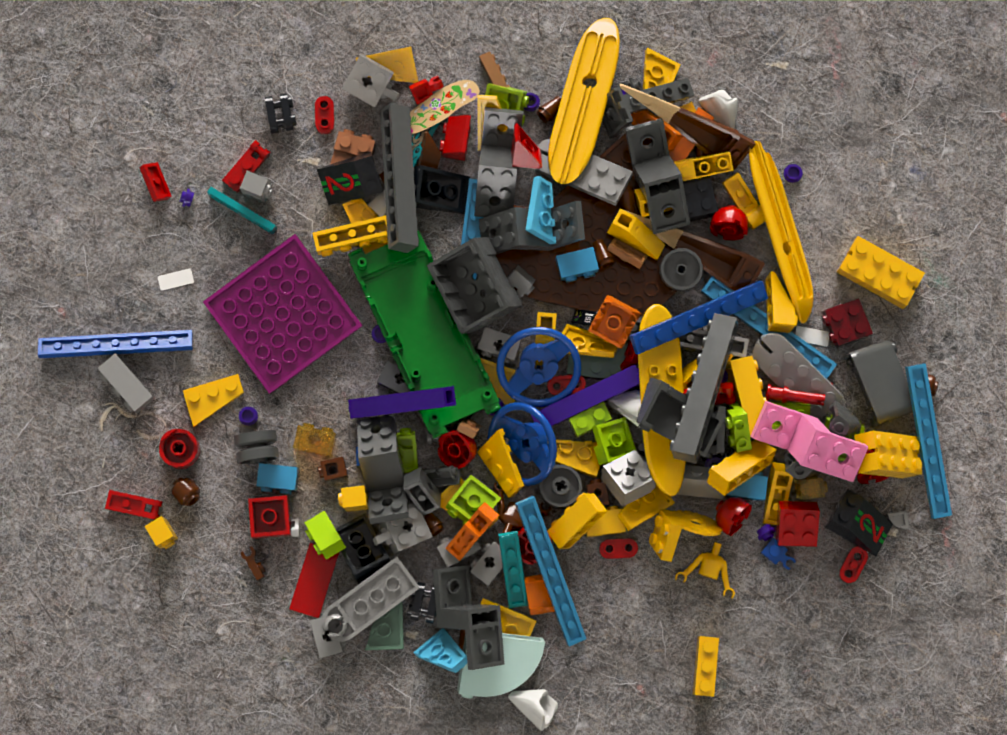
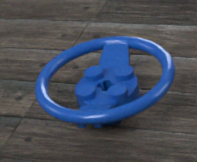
M531 327L515 333L504 343L498 354L496 370L501 386L511 398L533 407H547L568 397L573 392L581 376V359L575 345L564 334L547 327ZM531 335H547L556 339L545 344L532 343L526 346L521 353L519 367L510 380L507 381L504 372V362L509 349L517 341ZM567 353H571L574 364L573 376L568 386L561 393L547 399H531L520 394L532 383L540 385L552 379L557 373L558 362ZM536 360L539 362L542 360V365H536Z
M514 402L503 406L495 413L491 420L488 440L496 430L503 428L504 436L509 439L508 445L517 458L524 463L533 461L541 471L539 475L533 478H522L524 486L539 484L549 476L556 464L557 444L553 429L546 417L529 404ZM513 410H522L533 415L540 424L538 422L523 424L520 421L505 416V414Z

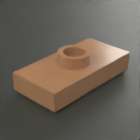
M614 238L607 248L609 252L618 256L622 261L628 262L639 269L648 257L646 254L617 238Z
M464 418L458 425L457 431L473 439L479 433L482 426L471 419Z

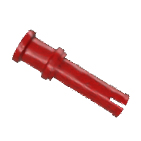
M768 384L766 400H778L782 403L792 401L824 406L825 394L789 390L787 386L782 388Z

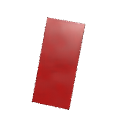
M310 542L289 609L319 618L339 552L326 560L323 554L318 555L313 546L314 543Z

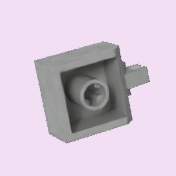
M360 54L342 87L343 90L373 107L376 106L380 98L385 100L387 96L395 101L399 95L398 92L391 89L393 84L389 83L394 72L363 54ZM370 76L373 84L369 83L366 85L363 77L367 78Z
M636 450L603 466L601 479L622 507L649 494L656 486L650 474L647 461L643 460Z
M412 503L408 505L409 518L379 523L382 528L380 529L382 534L375 536L373 542L375 546L386 542L387 546L390 545L393 554L396 555L426 542L433 536L422 513Z

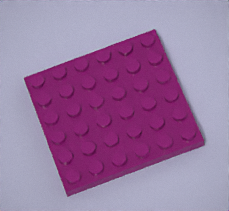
M296 234L203 301L269 394H272L363 327Z

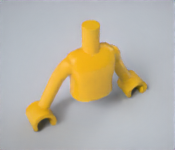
M714 542L711 553H701L689 567L675 575L676 581L677 576L682 574L684 576V583L687 580V576L701 562L698 574L717 580L721 570L724 585L723 597L727 590L732 592L731 599L735 596V591L729 585L727 562L723 557L719 556L722 546L720 543Z

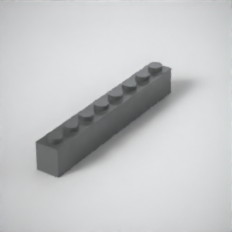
M390 102L380 110L388 249L409 253L418 247L419 243L410 107Z
M714 313L713 319L708 322L707 331L709 332L707 337L704 336L703 351L697 357L698 367L697 370L693 371L691 378L693 383L687 389L686 405L683 404L681 408V422H677L675 428L676 438L672 439L670 444V451H672L674 459L697 463L738 330L737 317Z

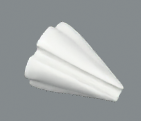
M719 90L698 100L702 108L714 117L713 121L733 129L735 128L738 106L737 98H731L725 90Z
M640 390L627 391L607 402L613 409L637 427L639 426V423L636 421L641 407Z
M545 689L512 691L508 696L509 700L541 731L550 725L553 715L558 708V703L548 695V691Z

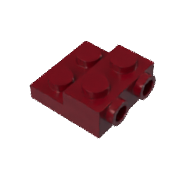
M859 298L822 312V321L825 327L828 326L830 330L829 339L832 344L836 345V348L873 334Z

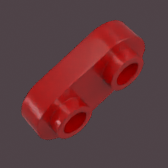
M321 96L315 102V126L319 133L325 135L334 130V103L330 97ZM323 102H326L328 105L327 107L322 108L321 104ZM327 121L328 125L322 126L321 123Z
M573 375L555 376L550 379L547 384L549 393L553 396L561 393L568 386ZM580 376L578 382L579 387L575 388L570 395L585 389L586 382L582 376ZM558 383L560 385V389L555 390L553 388V385Z
M630 538L607 539L599 546L600 555L605 559L631 558L638 551L637 543ZM608 545L613 548V551L610 553L605 550ZM625 545H631L632 550L630 552L626 551Z
M854 547L848 552L839 570V578L844 583H853L858 579L868 560L867 551L860 547ZM855 553L860 555L859 560L854 559ZM846 570L851 571V577H846Z

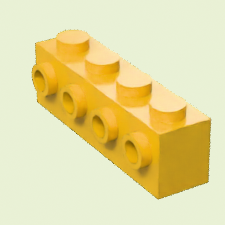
M386 215L313 232L318 255L322 254V257L333 255V252L338 250L347 252L355 246L364 248L370 246L372 242L378 241L379 244L388 242Z
M755 439L751 442V450L738 453L735 451L731 456L725 457L719 464L713 465L708 471L707 483L725 496L771 465L776 449L768 443Z

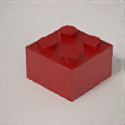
M287 495L248 499L251 538L291 536L290 505Z
M778 501L776 525L778 546L817 547L820 515L817 502Z

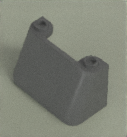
M889 340L852 351L844 357L847 366L851 365V367H854L851 371L855 373L868 405V413L872 411V418L869 419L872 428L913 413L908 382L896 355L897 348L895 343Z
M651 377L646 386L637 417L638 427L647 432L652 430L672 441V439L676 438L677 434L675 433L676 424L681 422V408L683 404L686 405V395L675 390L664 381ZM712 411L700 450V456L706 457L726 417L725 414L719 411Z
M835 400L829 406L832 412L829 424L830 432L853 440L854 435L858 434L861 430L860 421ZM789 451L784 455L786 472L796 479L815 478L822 473L801 466Z

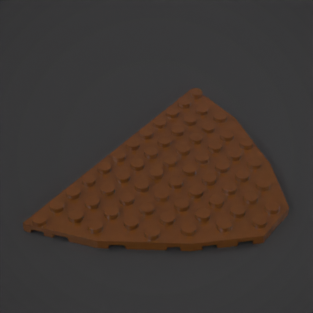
M625 133L600 158L633 171ZM646 138L643 141V145H649L652 139ZM634 174L627 185L633 186V190L640 188L634 179ZM567 186L553 199L554 206L551 209L574 201H581L585 232L584 240L550 251L512 249L496 255L506 277L519 265L535 279L533 284L535 288L528 296L525 294L524 296L529 299L575 310L582 309L597 312L606 296L609 295L637 309L641 313L640 316H644L650 306L653 304L663 305L677 292L666 287L659 275V266L663 257L670 251L675 250L665 242H663L665 247L658 260L648 256L640 269L628 262L622 261L613 254L615 263L606 269H601L598 266L599 270L595 273V276L590 278L580 276L577 277L576 281L566 283L565 280L561 281L555 260L556 256L593 247L592 243L599 239H603L608 247L615 237L608 234L607 231L619 209H622L620 201L614 206L570 186ZM635 197V207H634L635 212H634V214H637V215H640V216H641L640 211H639V209H638V207H637L636 197ZM672 210L666 211L663 214L668 215Z

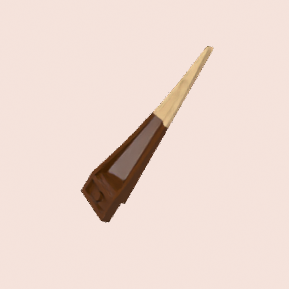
M619 84L622 90L662 118L706 155L730 152L733 170L747 156L749 149H753L755 146L754 140L742 135L736 129L624 84Z
M626 211L637 217L652 231L649 218ZM677 228L655 234L673 249L686 248L695 252L701 259L703 270L734 291L755 283L765 265V262L746 252Z

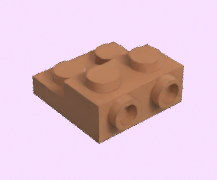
M344 129L343 132L339 131L330 164L371 152L373 156L376 141L370 135L362 134V137L356 136L354 131Z

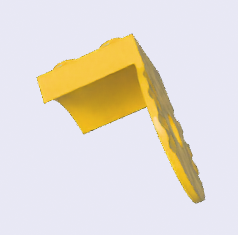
M660 509L659 515L655 518V528L653 533L650 534L649 543L661 560L672 562L682 529L704 536H718L722 533L723 529L712 518L696 512Z

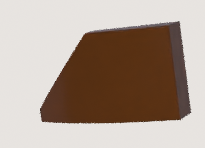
M425 131L421 143L422 152L417 166L422 165L438 169L441 152L429 132Z

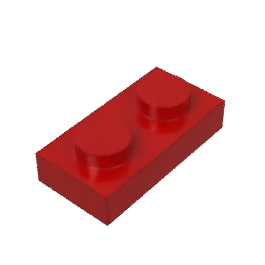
M158 162L143 164L139 167L153 202L168 200L172 197Z

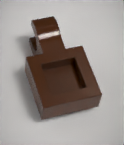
M251 546L249 548L252 554L246 556L242 551L241 556L246 560L256 580L260 581L265 578L263 573L266 570L261 562L257 563L255 561L256 550Z

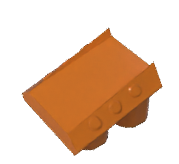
M607 295L588 331L622 349L641 313L613 296Z
M541 574L524 577L530 616L555 612Z

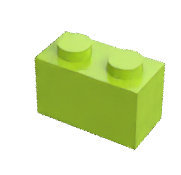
M602 402L569 418L568 422L576 438L593 431V426L611 421L612 417L605 403Z
M325 511L304 522L308 528L305 530L310 541L314 539L316 542L313 545L318 555L323 554L326 560L346 548Z

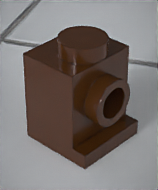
M344 457L320 462L321 466L318 467L320 478H324L325 482L348 477ZM331 467L336 468V472L334 474H331L329 472V469Z
M601 479L590 480V484L586 485L587 494L594 493L596 489H599L601 495L597 496V498L604 507L609 506L606 484L601 482Z

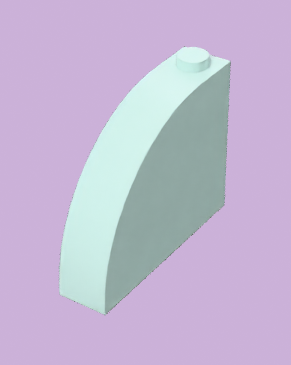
M502 633L504 665L468 670L467 663L460 669L457 686L458 693L464 698H473V696L491 697L516 689L537 668L544 651V639L541 637ZM465 637V638H464V645H463V652L467 655V650H466V637ZM486 642L482 646L484 652L487 650Z

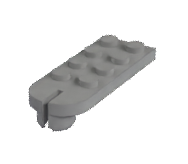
M546 139L538 145L541 149L542 168L536 170L553 179L548 165L550 139ZM592 154L587 166L579 177L566 185L616 206L633 176V171Z
M778 333L761 335V340L772 352L768 351L759 339L755 343L753 359L757 361L758 367L777 386L782 388L787 386L789 390L825 394L824 406L810 404V416L820 420L830 411L829 406L835 400L839 402L844 398L784 336Z
M395 557L331 604L322 615L323 629L326 631L340 621L341 625L327 635L335 641H348L420 587L399 558Z

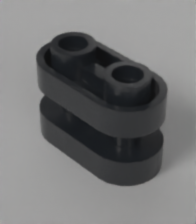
M287 93L280 94L279 101H273L272 96L265 97L271 134L279 133L278 127L285 126L286 131L294 130L293 126H297L295 114L291 115L290 108H293L292 97H288ZM282 108L284 118L276 119L275 109Z
M418 582L417 584L420 588L411 594L414 597V602L409 604L407 615L411 616L410 620L418 621L419 616L426 617V623L434 624L436 615L434 585L432 590L425 589L426 583ZM423 597L430 598L428 609L421 608Z

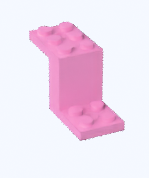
M765 401L751 433L753 439L788 450L801 466L854 482L868 450V446L864 443L831 433L816 417ZM776 421H780V427L776 430H773L772 424ZM841 454H847L843 462H838V457Z

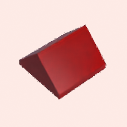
M516 123L514 125L511 146L512 167L542 168L541 149Z

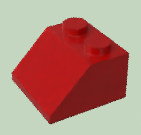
M471 115L448 117V122H444L443 133L446 134L445 141L441 140L440 151L443 152V158L465 161L471 129Z

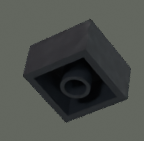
M710 176L683 181L690 222L712 217L718 211Z

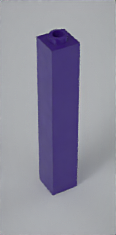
M637 365L630 366L539 411L546 417L551 427H554L583 411L639 386V368ZM531 415L533 421L538 422L540 424V422L533 415Z
M454 386L350 399L348 400L350 419L456 406Z

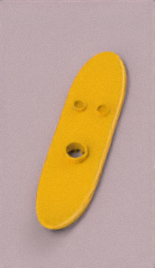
M609 18L595 21L585 31L570 66L548 149L550 173L559 184H569L577 179L587 166L595 148L608 101L607 94L611 90L620 48L618 27ZM586 79H594L597 84L593 88L592 86L586 88V85L583 86V82Z
M754 141L755 146L753 149H749V162L760 208L763 212L782 277L795 307V313L798 316L799 322L804 324L808 320L813 307V286L808 265L777 167L770 153H766L763 149L761 142Z
M653 304L642 317L639 331L672 318L670 312L660 304ZM679 337L638 354L641 404L646 386L651 377L662 380L675 390L684 393ZM642 430L646 461L654 482L665 494L669 496L676 495L683 482L686 461L673 458L672 451H670L671 440L652 430L649 432Z

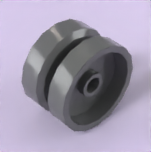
M686 248L670 251L663 257L659 266L661 281L666 287L674 291L691 289L699 282L703 272L701 259L695 252ZM679 266L685 268L683 273L678 272Z
M260 430L235 435V447L247 448L236 453L237 463L257 464L278 459V447L266 446L277 441L276 431Z
M555 465L549 476L539 484V492L543 501L556 509H564L573 505L582 490V481L579 474L573 468L566 465ZM562 484L564 486V489L558 491L557 485Z

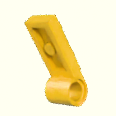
M738 172L722 182L735 206L746 214L749 227L752 230L765 222L760 205Z

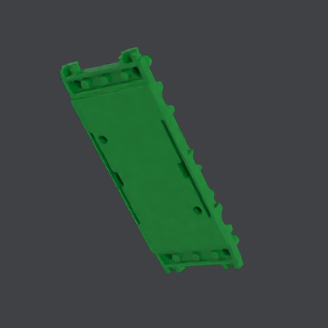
M417 231L419 238L418 247L409 253L390 250L387 244L364 254L362 248L350 252L348 257L357 281L409 392L454 386L456 406L418 410L428 433L434 439L448 433L446 426L482 410L488 415L501 409V406L489 380L488 373L481 363L479 354L476 353L468 334L460 333L427 267L428 264L433 262V258L420 231Z

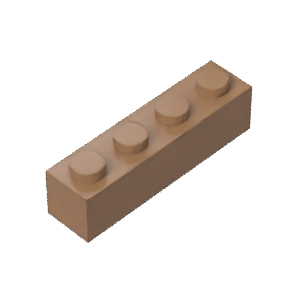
M489 51L479 56V60L491 84L510 87L505 82L504 74L502 75L500 72L499 64L495 62L494 54H491Z

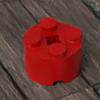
M172 429L162 436L159 444V454L162 460L169 466L176 469H186L197 461L200 455V445L197 438L189 431ZM177 445L184 446L181 453L176 452L178 450Z

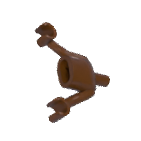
M496 482L492 491L501 497V500L498 502V519L505 524L502 533L511 532L512 528L522 529L523 524L515 502H509L504 511V491L496 487L498 483ZM541 503L539 506L540 513L542 516H547L551 510V506L548 510H544L542 508L543 503Z

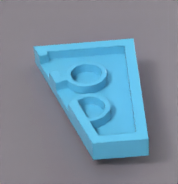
M536 176L533 179L525 230L550 245L556 244V237L553 236L552 227L555 226V219H552L551 208L554 206L552 183L541 176Z
M444 628L413 652L418 658L454 673H457L467 664V655Z

